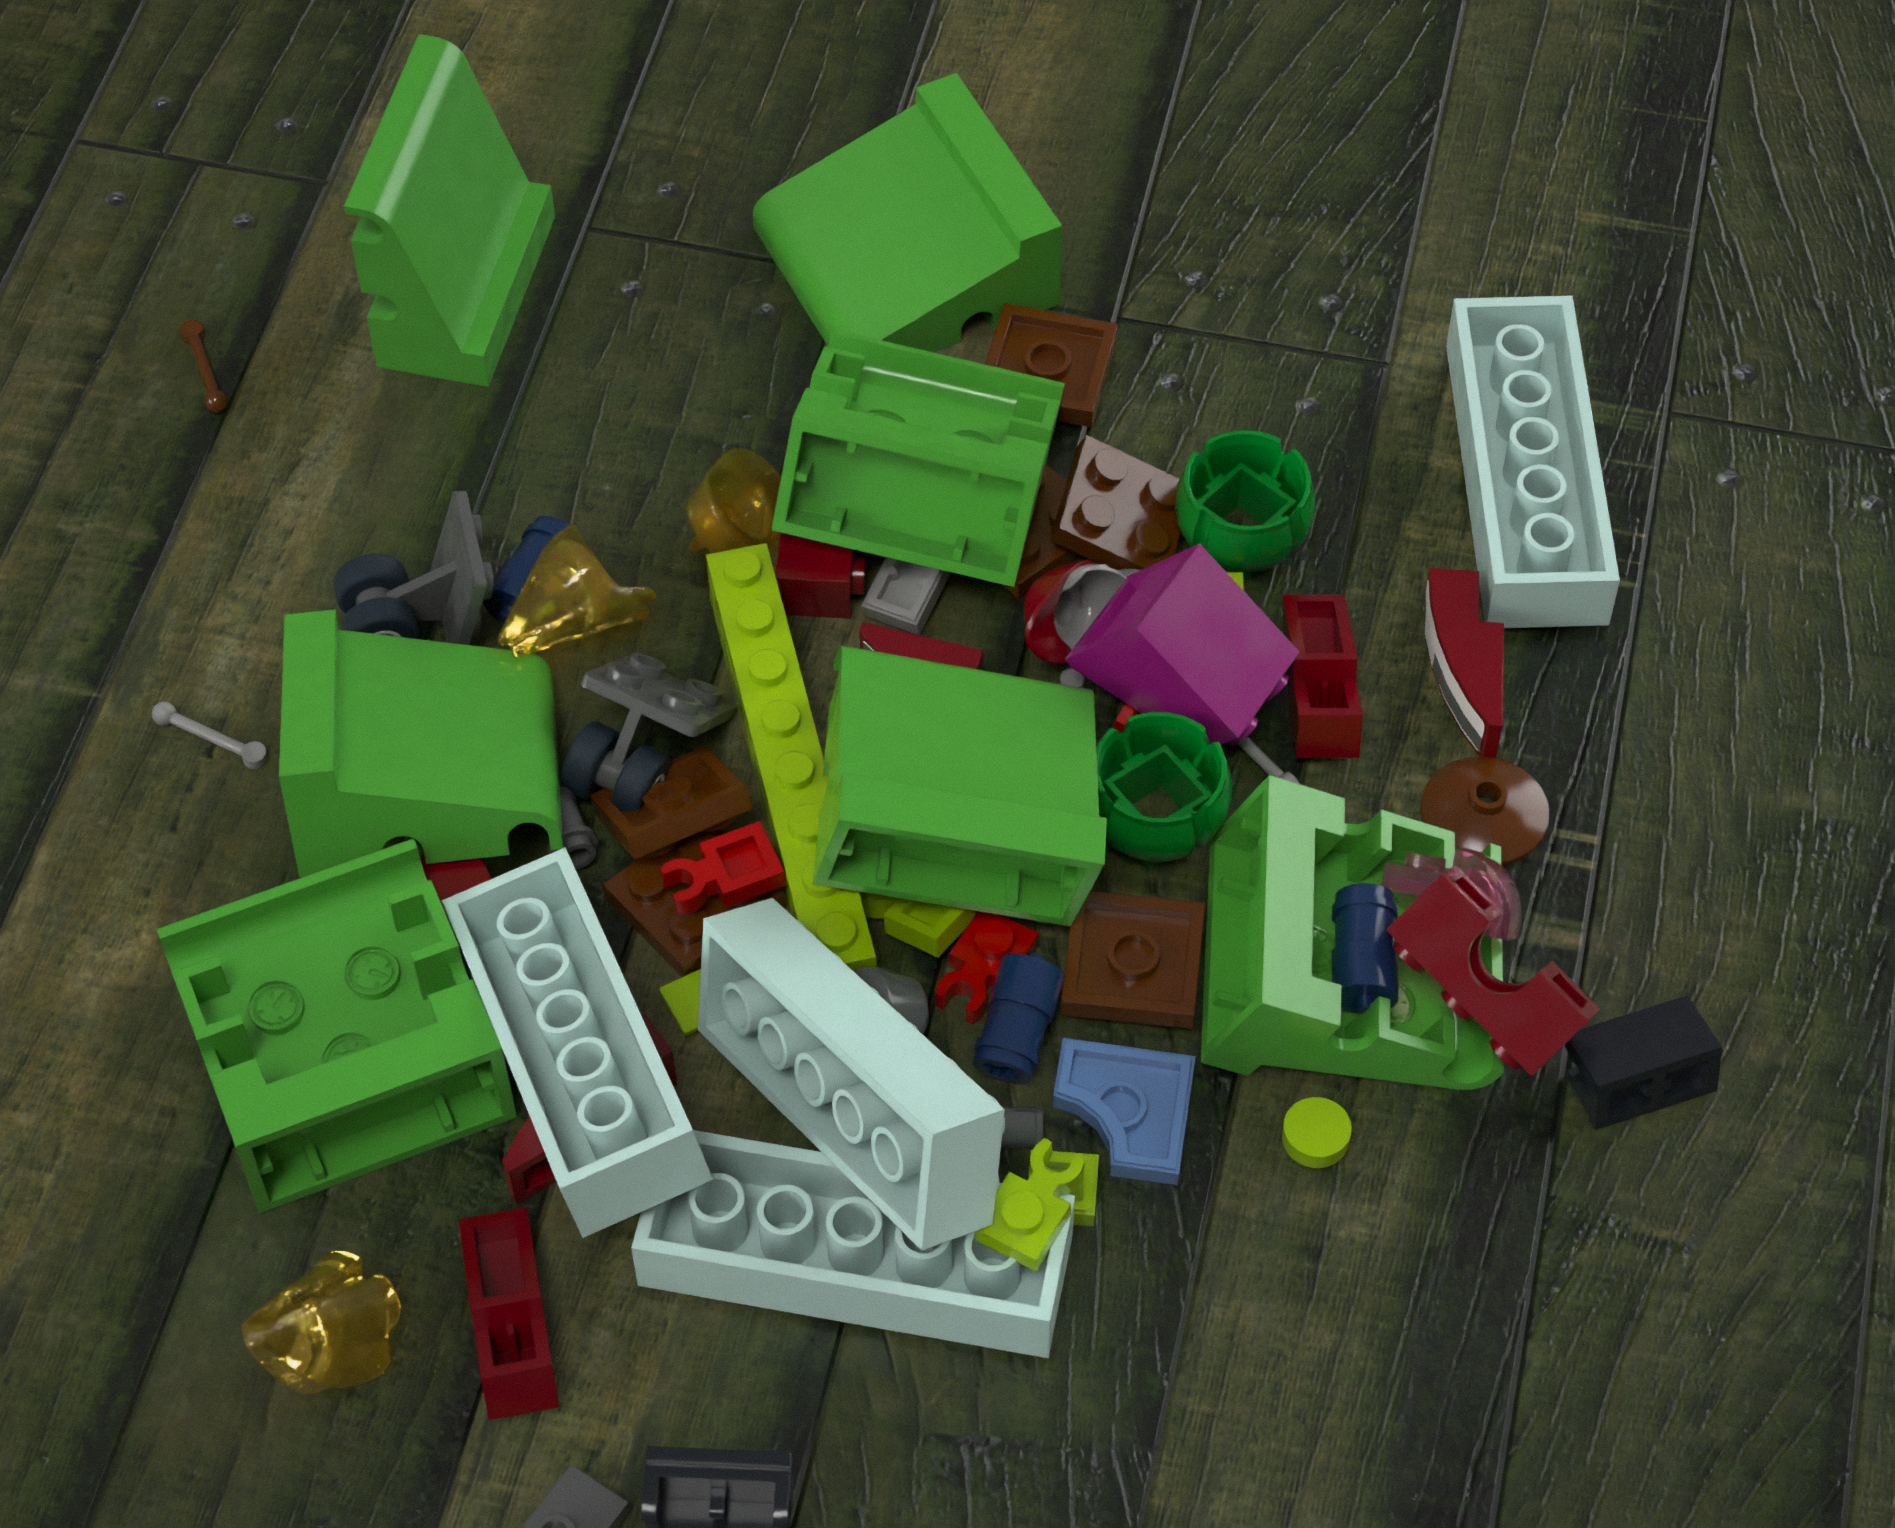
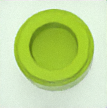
M1322 1097L1302 1099L1292 1105L1285 1115L1282 1130L1283 1146L1288 1155L1303 1166L1310 1168L1329 1167L1340 1161L1348 1150L1352 1132L1351 1121L1347 1112L1330 1099Z

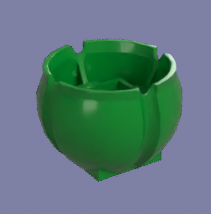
M1232 431L1208 439L1201 454L1192 453L1177 483L1175 513L1181 533L1190 547L1201 544L1224 570L1243 572V580L1246 581L1255 572L1264 571L1280 564L1287 559L1291 552L1301 546L1314 521L1316 494L1308 465L1296 449L1284 454L1281 447V439L1274 435L1259 431ZM1239 507L1263 525H1235L1228 523L1224 518Z
M1147 712L1128 717L1122 733L1111 727L1099 741L1096 747L1099 817L1107 818L1106 838L1114 849L1140 860L1149 869L1159 862L1164 863L1187 857L1192 853L1194 847L1200 848L1205 846L1214 838L1225 822L1231 805L1232 776L1220 743L1213 742L1210 744L1206 728L1186 716L1170 712ZM1162 787L1181 808L1166 818H1150L1142 816L1133 804Z

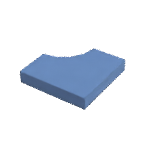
M1063 1038L1053 1093V1107L1078 1115L1098 1132L1109 1152L1110 1176L1178 1185L1196 1056Z

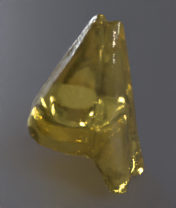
M571 524L559 531L540 553L501 629L498 643L500 645L508 644L515 658L535 653L617 625L644 620L650 614L648 606L657 600V596L649 587L618 586L600 564L594 552L585 543L576 524Z
M335 1251L324 1255L309 1272L282 1288L265 1305L245 1320L241 1326L244 1344L252 1356L271 1376L291 1391L316 1394L326 1389L353 1387L379 1377L391 1363L388 1335L400 1317V1302L391 1282L384 1275L378 1274L365 1280L362 1275L363 1260L354 1253Z

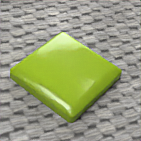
M701 969L670 982L659 989L663 1000L685 1036L698 1031Z

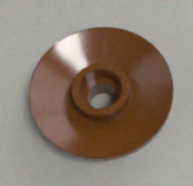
M1468 757L1445 765L1428 781L1421 799L1420 813L1422 822L1455 832V857L1466 858L1478 855L1492 843L1501 846V866L1509 865L1530 855L1543 840L1548 827L1549 805L1541 786L1522 768L1508 761L1493 757ZM1479 798H1489L1496 802L1486 803Z

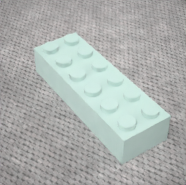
M1573 296L1456 298L1453 300L1446 348L1477 571H1479L1484 621L1504 623V628L1609 625L1620 578Z
M566 847L442 900L559 1189L582 1238L712 1181L713 1177L694 1131Z
M770 898L703 918L698 1031L922 1251L993 1225L995 1197L999 1187L998 1169L1001 1141L1005 1130V1109L1000 1106L998 1101L991 1095H988L952 1059L943 1054L920 1033L914 1024L908 1022L874 988L864 982L837 954L830 951L806 929L801 921L795 919L775 899Z
M693 1130L713 1180L649 1208L640 1214L631 1247L638 1286L1049 1358L1073 1236L1075 1195L1059 1196L1071 1203V1216L1051 1246L1039 1269L1035 1272L1016 1262L1015 1259L1009 1258L976 1241L974 1232L922 1251L822 1152Z

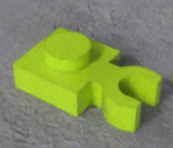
M859 892L865 916L872 919L884 918L886 934L937 958L959 937L976 915L974 910Z
M1046 1138L1038 1142L1031 1152V1175L1029 1179L1025 1180L1009 1172L996 1192L993 1225L974 1231L976 1241L1009 1258L1015 1259L1016 1262L1035 1272L1039 1269L1051 1246L1071 1216V1203L1059 1196L1070 1194L1076 1190L1082 1182L1084 1175V1158L1077 1154L1066 1170L1062 1172L1050 1171L1045 1165L1052 1155V1142Z

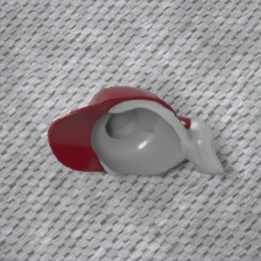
M1082 560L1056 567L1041 575L1030 586L1024 602V618L1027 624L1025 640L1029 649L1044 662L1050 664L1066 663L1065 658L1127 576L1140 571V569L1115 570L1106 564H1096L1091 560Z

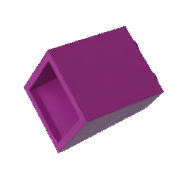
M1197 544L1127 576L1065 658V661L1074 670L1140 713L1170 712L1186 716L1206 728L1210 744L1219 742L1220 745L1228 743L1230 746H1234L1243 741L1255 729L1258 723L1255 714L1262 704L1272 699L1286 685L1288 676L1285 672L1299 654V650L1201 544Z

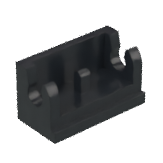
M1688 995L1580 1029L1565 1043V1048L1572 1062L1577 1066L1567 1070L1566 1074L1576 1096L1588 1113L1589 1121L1594 1130L1715 1092L1718 1089L1722 1045Z
M647 1446L641 1521L645 1522L644 1528H791L795 1484L792 1452Z

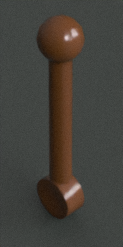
M188 320L181 325L180 333L184 343L192 347L208 394L205 397V405L209 411L221 413L228 407V397L224 392L219 391L202 343L205 338L203 325L197 320Z

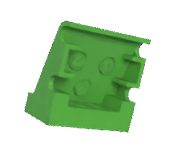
M418 34L344 204V211L347 215L361 217L351 238V245L361 292L376 295L367 315L376 366L489 387L555 219L551 185L528 181L463 52L456 45L445 39Z
M957 73L915 87V105L768 191L758 200L753 209L754 230L827 346L830 333L834 329L934 353L961 343V328L964 322L976 313L982 312L993 330H995L1004 303L1039 310H1047L1060 305L1062 224Z
M832 329L828 347L824 346L812 373L810 388L805 389L792 418L771 530L1014 587L1065 383Z
M336 609L284 615L279 780L299 878L385 848L387 841L399 836L414 838L422 845L426 864L510 855L509 832L515 826L522 823H535L542 826L548 832L551 851L562 849L563 837L554 686L552 672L548 663L540 656L529 652L339 630Z
M840 645L833 664V670L838 671V677L829 706L823 775H828V783L825 797L819 810L813 884L1071 927L1105 865L1107 818L1099 817L1093 690Z
M1269 775L1226 820L1210 841L1201 1063L1246 1076L1252 1074L1260 1065L1457 1090H1473L1493 1083L1504 1073V1062L1496 1055L1489 1043L1493 1037L1474 1018L1471 1021H1466L1459 1017L1443 1000L1441 992L1444 988L1426 970L1423 973L1413 970L1399 955L1398 1003L1394 1007L1390 1008V999L1379 996L1363 1014L1341 1009L1342 985L1332 982V950L1335 948V923L1332 921V905L1335 903V894L1339 889L1352 884L1372 883L1384 886L1393 892L1394 902L1398 906L1399 917L1443 872L1457 865L1502 910L1501 846L1490 843L1478 855L1466 858L1455 857V832L1382 809L1368 822L1362 824L1344 823L1345 798ZM1502 915L1486 930L1481 941L1483 963L1487 970L1501 981H1503Z
M414 838L156 929L259 1214L517 1118L501 1044L474 980H469L458 942L432 881H427Z

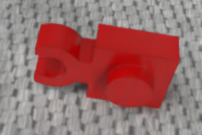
M760 821L700 842L701 860L695 862L691 859L679 858L665 863L660 868L662 883L665 888L678 883H688L691 885L688 889L673 894L674 908L677 915H685L697 911L704 905L707 897L717 893L724 908L786 886L785 871Z
M978 911L949 953V967L956 971L946 974L939 981L936 988V1007L943 1010L953 996L966 995L971 998L966 1006V1022L972 1025L977 1023L986 1011L987 990L989 987H993L1001 958L1006 954L1029 955L1031 952L1035 953L1039 946V933L1003 915Z

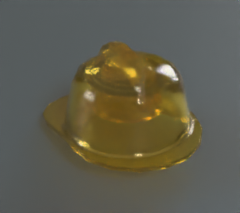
M733 448L724 453L707 471L704 480L689 496L685 507L687 520L695 534V537L688 546L692 552L707 548L711 553H717L767 543L769 549L780 536V532L772 531L771 529L781 478L762 456L749 449Z

